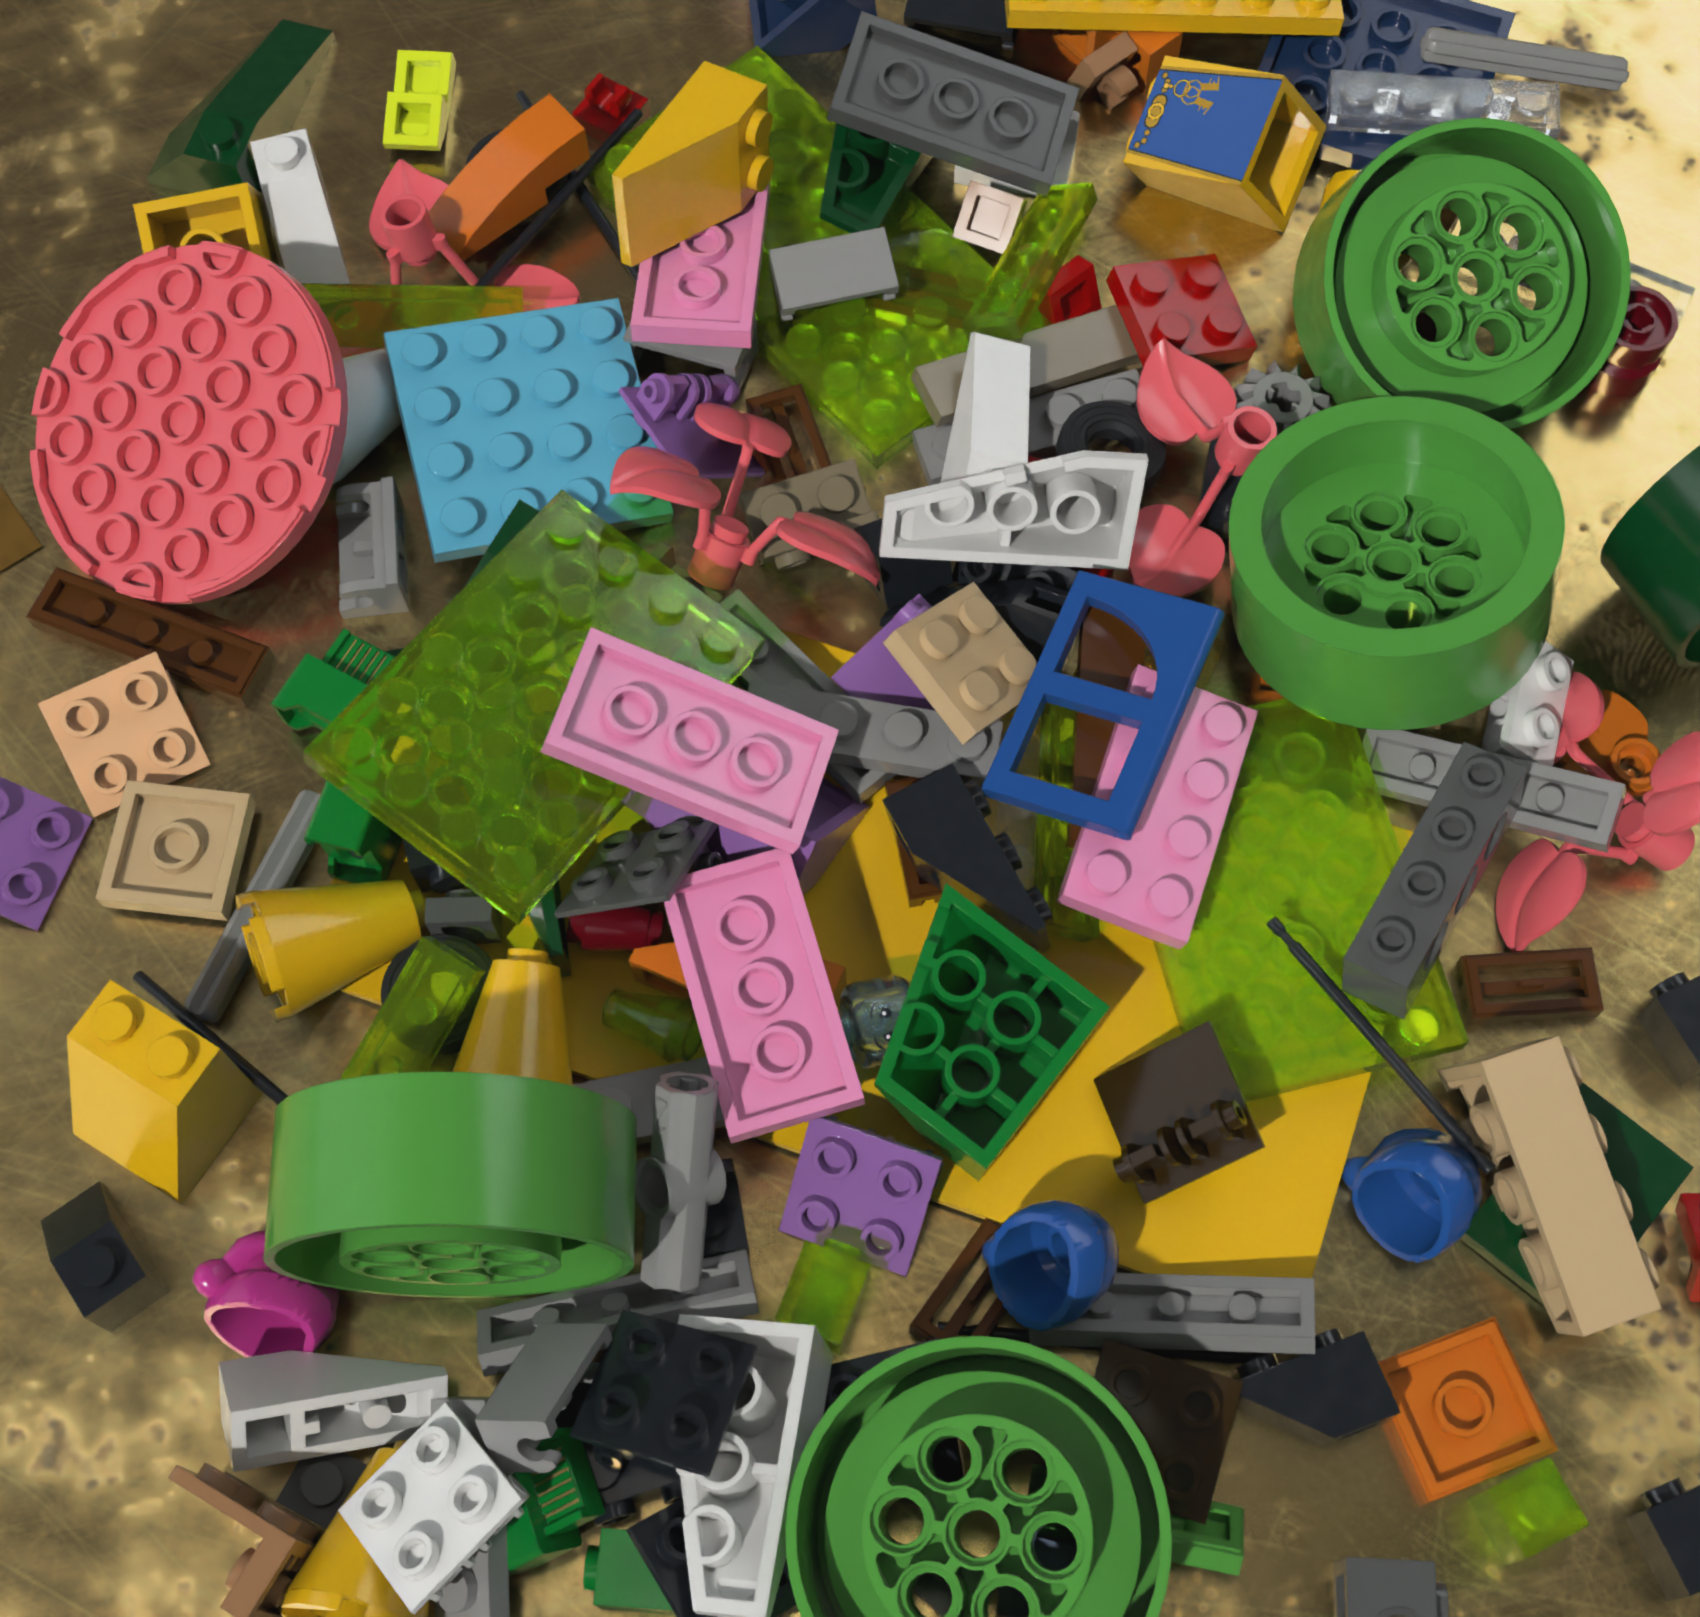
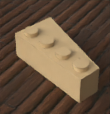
M1559 1035L1510 1045L1437 1070L1447 1093L1460 1089L1470 1110V1118L1463 1120L1461 1123L1463 1129L1472 1138L1473 1144L1476 1147L1480 1146L1483 1152L1496 1165L1498 1172L1495 1173L1494 1184L1490 1188L1501 1212H1504L1513 1224H1522L1527 1234V1237L1519 1240L1518 1249L1556 1332L1585 1337L1662 1309L1655 1289L1659 1286L1656 1268L1649 1255L1638 1247L1629 1223L1633 1219L1630 1199L1622 1185L1612 1178L1604 1156L1608 1148L1604 1130L1597 1118L1590 1113L1588 1114L1579 1090L1582 1084L1580 1066L1574 1054L1567 1047H1563Z

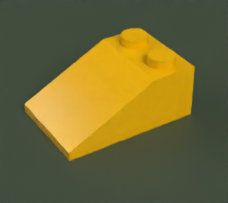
M704 61L612 174L621 263L633 267L741 212L757 191L762 192L765 190L774 169V161L769 157V134L773 118L772 114L768 112L767 84Z
M248 182L133 204L143 254L167 245L176 248L199 244L201 241H211L242 247L277 265L276 251L264 195Z

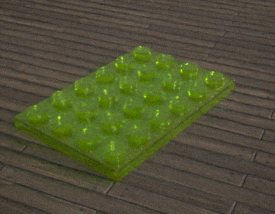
M561 489L303 750L304 763L519 925L637 792L540 752L590 628L605 632L730 685L761 652L765 638Z
M1286 698L1248 706L1258 711L1188 943L1178 950L1153 940L1181 1034L1207 1021L1212 1023L1246 1102L1391 1067L1290 953L1285 942L1276 936L1266 925L1276 916L1286 927L1288 934L1306 949L1342 990L1343 958L1402 854L1357 728L1316 716L1298 707ZM1439 957L1405 1019H1401L1343 991L1405 1063L1462 1050L1469 1042Z

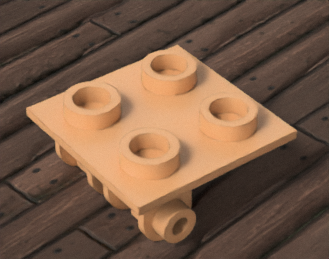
M156 651L37 703L93 817L120 806L126 780L167 785L211 765L177 695L178 689L169 671L165 670Z

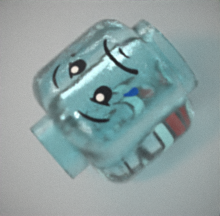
M894 974L853 982L841 991L838 1013L853 1062L863 1069L880 1067L910 986V981L901 975Z

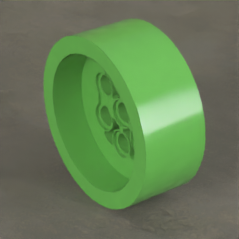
M1490 118L1457 119L1431 125L1397 141L1349 178L1331 195L1310 225L1298 256L1293 282L1294 319L1300 345L1314 376L1320 377L1321 386L1337 405L1359 399L1383 396L1423 397L1447 401L1470 408L1496 420L1510 430L1522 427L1544 418L1572 400L1590 383L1613 350L1621 332L1630 294L1631 269L1625 230L1619 213L1599 178L1582 159L1554 138L1528 126ZM1442 208L1451 210L1457 215L1461 227L1459 236L1449 234L1443 228L1440 220ZM1502 223H1508L1518 233L1519 243L1517 250L1510 249L1501 240L1500 226ZM1400 254H1407L1417 262L1419 267L1417 282L1406 279L1400 273L1398 267ZM1461 267L1470 270L1477 279L1478 289L1475 296L1465 293L1458 283V272ZM1520 282L1528 284L1534 290L1536 304L1533 310L1524 307L1519 301L1517 287ZM1419 313L1427 314L1435 322L1437 332L1433 342L1426 341L1417 332L1416 318ZM1478 327L1486 328L1494 338L1495 348L1491 356L1480 351L1476 344L1475 334Z
M1410 396L1374 397L1341 403L1301 419L1273 438L1256 455L1241 477L1232 499L1229 513L1231 608L1234 628L1245 656L1265 682L1293 704L1316 716L1357 728L1374 730L1426 728L1463 718L1486 707L1509 691L1528 672L1546 641L1551 624L1565 534L1564 508L1560 492L1552 474L1533 448L1509 428L1482 413L1447 401Z
M388 1073L341 1079L303 1089L286 1097L275 1109L263 1261L275 1272L306 1283L356 1292L411 1297L495 1298L530 1296L573 1291L614 1281L625 1276L634 1268L637 1119L635 1114L622 1103L591 1090L542 1079L490 1073Z
M962 1336L929 1341L903 1350L863 1373L840 1394L814 1428L802 1451L794 1473L787 1504L785 1524L786 1559L791 1587L801 1617H926L918 1611L913 1600V1588L917 1580L926 1573H936L943 1577L950 1586L952 1602L948 1612L943 1617H989L987 1608L989 1598L996 1589L1002 1586L1013 1587L1023 1593L1028 1601V1617H1158L1167 1590L1172 1556L1171 1514L1166 1489L1157 1462L1145 1437L1118 1400L1091 1375L1072 1362L1050 1351L1007 1338ZM955 1437L966 1443L972 1460L970 1469L963 1478L956 1482L948 1483L936 1474L932 1458L934 1450L939 1443L945 1439ZM1023 1450L1038 1452L1045 1460L1047 1466V1479L1043 1487L1030 1495H1021L1015 1492L1009 1485L1006 1477V1468L1010 1458ZM902 1498L913 1500L920 1507L924 1518L921 1534L915 1541L909 1544L897 1542L889 1534L886 1527V1515L889 1508L894 1502ZM981 1510L989 1513L996 1520L1000 1529V1539L997 1547L991 1554L985 1557H977L970 1554L963 1547L960 1540V1527L963 1520L969 1514ZM1051 1523H1059L1066 1526L1073 1533L1077 1542L1075 1559L1063 1570H1052L1045 1567L1038 1560L1035 1553L1034 1542L1038 1532L1044 1526Z

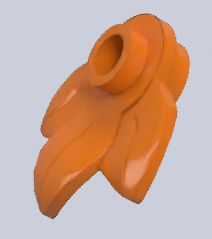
M1607 689L1603 690L1602 694L1605 704L1603 720L1595 732L1577 743L1581 750L1616 782L1626 784V791L1636 800L1643 799V795L1653 789L1650 775L1661 753L1648 741V723L1643 714L1619 694ZM1568 752L1558 761L1564 765L1561 769L1590 775L1570 757ZM1620 765H1630L1635 768L1639 778H1634L1624 773Z

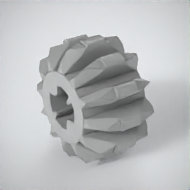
M1275 360L1267 367L1266 374L1251 368L1250 372L1245 375L1244 383L1237 384L1236 388L1233 389L1237 401L1235 410L1243 406H1255L1265 410L1276 423L1277 435L1301 419L1329 408L1331 405L1329 401L1330 396L1319 393L1321 389L1320 377L1301 378L1302 372L1299 364L1292 368L1290 372H1282Z

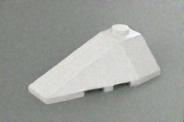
M1082 450L886 495L879 557L1128 570L1149 461L1148 456L1142 453Z
M679 1314L677 1323L679 1325L757 1345V1352L710 1476L706 1477L676 1468V1472L681 1480L685 1513L682 1525L692 1608L696 1614L708 1616L771 1617L786 1561L785 1524L792 1480L802 1451L824 1414L833 1353L815 1325Z

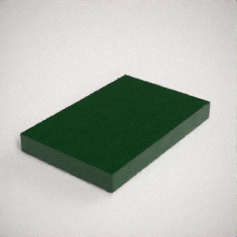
M1582 1082L1579 1090L1588 1114L1590 1113L1597 1118L1607 1139L1608 1148L1604 1156L1612 1178L1622 1185L1630 1199L1633 1219L1629 1223L1638 1242L1694 1167ZM1491 1192L1460 1239L1544 1305L1518 1249L1519 1240L1527 1237V1234L1522 1224H1513L1506 1214L1501 1212L1493 1192Z

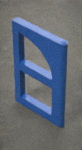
M1079 570L981 787L984 796L1122 840H1131L1225 617V613L1214 606ZM1089 606L1103 610L1122 620L1146 643L1157 666V681L1152 699L1060 673ZM1046 703L1139 729L1109 801L1015 773Z

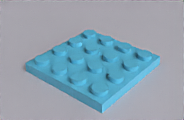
M619 298L384 332V347L434 563L484 555L519 499L573 531L579 538L664 524L672 521L674 512L669 501L639 493L610 494L611 475L617 459L623 452L636 446H647L657 449L656 444L646 430L637 424L633 417V412L618 392L621 387L641 386L631 345L623 340L627 329Z

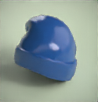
M1433 1128L1402 1129L1385 1136L1369 1156L1348 1158L1341 1176L1347 1187L1352 1190V1202L1361 1223L1366 1227L1367 1232L1372 1235L1375 1241L1379 1242L1381 1247L1408 1262L1414 1261L1419 1263L1431 1260L1456 1244L1471 1225V1221L1478 1212L1483 1197L1480 1171L1473 1156L1465 1148L1461 1147L1452 1136Z
M1047 1200L1027 1206L1010 1215L995 1234L990 1236L983 1244L982 1255L989 1266V1274L994 1291L1009 1314L1014 1316L1016 1321L1025 1327L1046 1331L1058 1329L1077 1320L1112 1286L1119 1263V1246L1114 1229L1099 1213L1070 1202Z

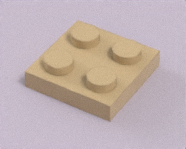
M975 582L970 583L895 629L883 642L962 745L1017 709L1037 665L1033 655L1019 640Z
M126 780L96 894L97 901L103 907L228 921L257 803L251 794Z

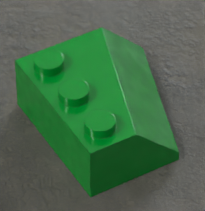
M946 883L874 1086L928 1143L979 1182L1099 1025L1110 1006Z

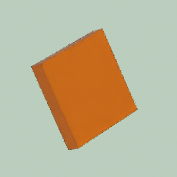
M1495 1316L1378 1362L1401 1412L1387 1423L1424 1505L1559 1451Z

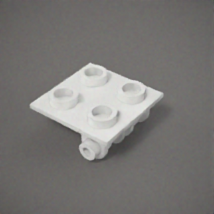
M445 1402L338 1511L406 1607L415 1615L429 1599L438 1602L443 1597L442 1590L463 1569L462 1565L470 1569L476 1563L473 1554L478 1549L487 1552L492 1547L489 1538L493 1534L497 1535L513 1517L519 1519L525 1513L521 1505L530 1497V1494L513 1476L509 1475L506 1477L451 1406Z

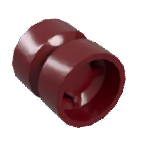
M1630 286L1627 312L1621 332L1602 368L1588 384L1592 389L1610 397H1627L1639 393L1649 384L1679 327L1678 314L1670 300L1660 292L1648 287Z

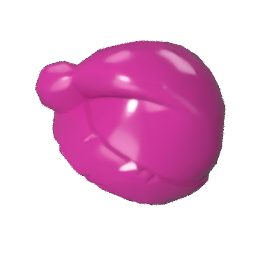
M255 1231L238 1238L221 1259H210L199 1264L195 1269L192 1281L197 1291L208 1299L204 1311L206 1324L223 1343L245 1358L289 1350L316 1353L328 1339L334 1328L339 1303V1290L292 1279L270 1269L263 1261L265 1231Z

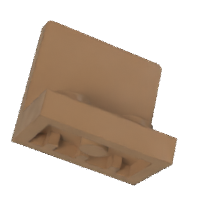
M206 1462L198 1473L176 1465L168 1479L263 1538L256 1550L252 1547L247 1549L232 1567L225 1582V1588L230 1591L220 1608L234 1617H283L281 1614L283 1608L281 1606L285 1598L284 1593L315 1547L316 1543L313 1540L320 1529L288 1509H281L267 1500L263 1501L260 1508L256 1507L254 1504L260 1497L261 1492L226 1471L223 1473Z

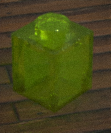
M825 1238L822 1246L805 1240L775 1316V1322L815 1325L831 1352L842 1356L871 1281V1265L861 1261L863 1253L857 1248L835 1239Z
M1550 1457L1513 1474L1467 1499L1504 1566L1525 1560L1589 1526L1588 1521Z

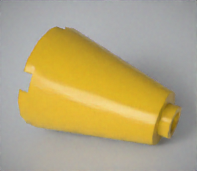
M401 879L255 890L236 895L237 911L248 907L251 909L252 918L248 919L250 924L241 926L262 995L266 997L277 994L282 1006L269 1011L276 1023L295 1016L391 960L398 953L421 939L420 928L426 927L425 901L420 890L416 888L408 891L406 884Z
M508 948L507 959L493 960L452 1072L512 1075L573 1086L560 967L547 964V952L525 948Z
M397 1440L393 1448H380L375 1452L341 1507L407 1440ZM337 1511L284 1593L285 1598L281 1606L283 1608L281 1614L283 1617H428L430 1599L415 1615L411 1613L342 1515Z

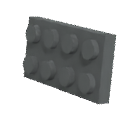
M861 11L827 120L1046 196L1054 179L1079 88Z

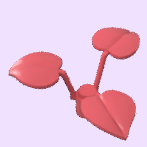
M402 159L396 162L380 188L369 220V230L373 240L378 246L388 250L386 256L390 263L391 306L387 311L378 302H356L341 308L328 320L337 339L342 358L385 348L384 332L412 328L408 323L398 319L403 311L401 264L403 262L411 266H423L430 263L435 258L437 251H440L471 287L479 280L450 247L445 235L436 232L429 215V210L449 185L442 180L417 170ZM518 264L505 268L495 279L494 289L487 288L480 296L482 299L489 301L483 309V318L579 304L581 300L577 287L568 278L547 267L533 264Z
M1164 338L1156 344L1140 374L1137 387V409L1140 419L1154 437L1172 446L1186 444L1196 435L1204 443H1210L1219 438L1214 451L1216 460L1221 468L1190 520L1180 509L1168 504H1154L1139 510L1128 572L1133 585L1182 598L1195 594L1207 587L1219 573L1225 558L1224 542L1219 535L1209 529L1200 527V524L1229 476H1242L1256 455L1276 437L1277 426L1272 416L1259 407L1243 406L1235 410L1237 402L1235 392L1226 378L1210 365L1183 353Z
M703 402L696 406L694 419L699 427L721 440L742 445L740 458L722 514L715 516L712 523H710L711 509H714L719 504L721 491L709 479L699 477V471L692 463L666 451L647 446L629 448L616 461L610 480L611 495L616 493H639L699 509L698 530L693 543L695 551L687 571L695 581L706 587L721 591L731 590L742 564L754 566L759 552L776 535L802 551L828 560L860 575L873 583L875 587L878 585L880 572L868 543L859 533L842 523L813 513L798 511L795 512L792 520L782 516L777 517L751 544L747 538L749 533L748 527L733 518L753 450L755 449L773 457L783 458L788 454L792 445L791 438L786 430L771 420L754 414L740 413L736 409L716 403Z
M1573 671L1571 674L1553 765L1568 752L1570 757L1591 776L1615 781L1589 758L1577 743L1596 731L1603 720L1605 709L1604 697L1599 686L1592 679L1579 672ZM1700 731L1692 732L1680 738L1658 758L1650 775L1653 789L1643 795V803L1636 800L1626 791L1623 802L1625 807L1620 811L1615 827V832L1621 843L1620 847L1610 845L1607 853L1565 842L1559 849L1549 840L1539 839L1525 847L1514 857L1501 877L1495 906L1500 934L1511 952H1523L1532 941L1558 925L1577 905L1586 887L1587 878L1586 865L1577 854L1616 858L1628 865H1633L1638 857H1641L1662 871L1673 870L1687 860L1695 844V835L1691 827L1700 823Z

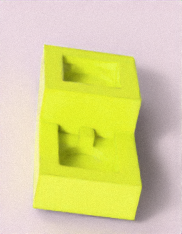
M398 50L394 92H387L382 143L385 149L441 150L447 129L455 81L456 60L452 52Z

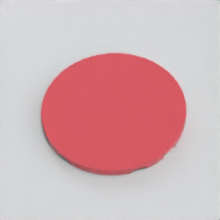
M201 241L199 244L176 248L167 245L146 252L123 264L94 287L75 308L59 332L64 338L57 349L50 368H42L31 412L32 416L37 417L36 449L30 450L32 479L38 503L53 536L67 556L87 575L94 576L103 584L114 588L118 593L161 604L200 603L229 595L265 575L297 545L314 522L328 496L342 457L348 414L347 381L339 345L327 317L308 290L286 270L242 247L222 242Z

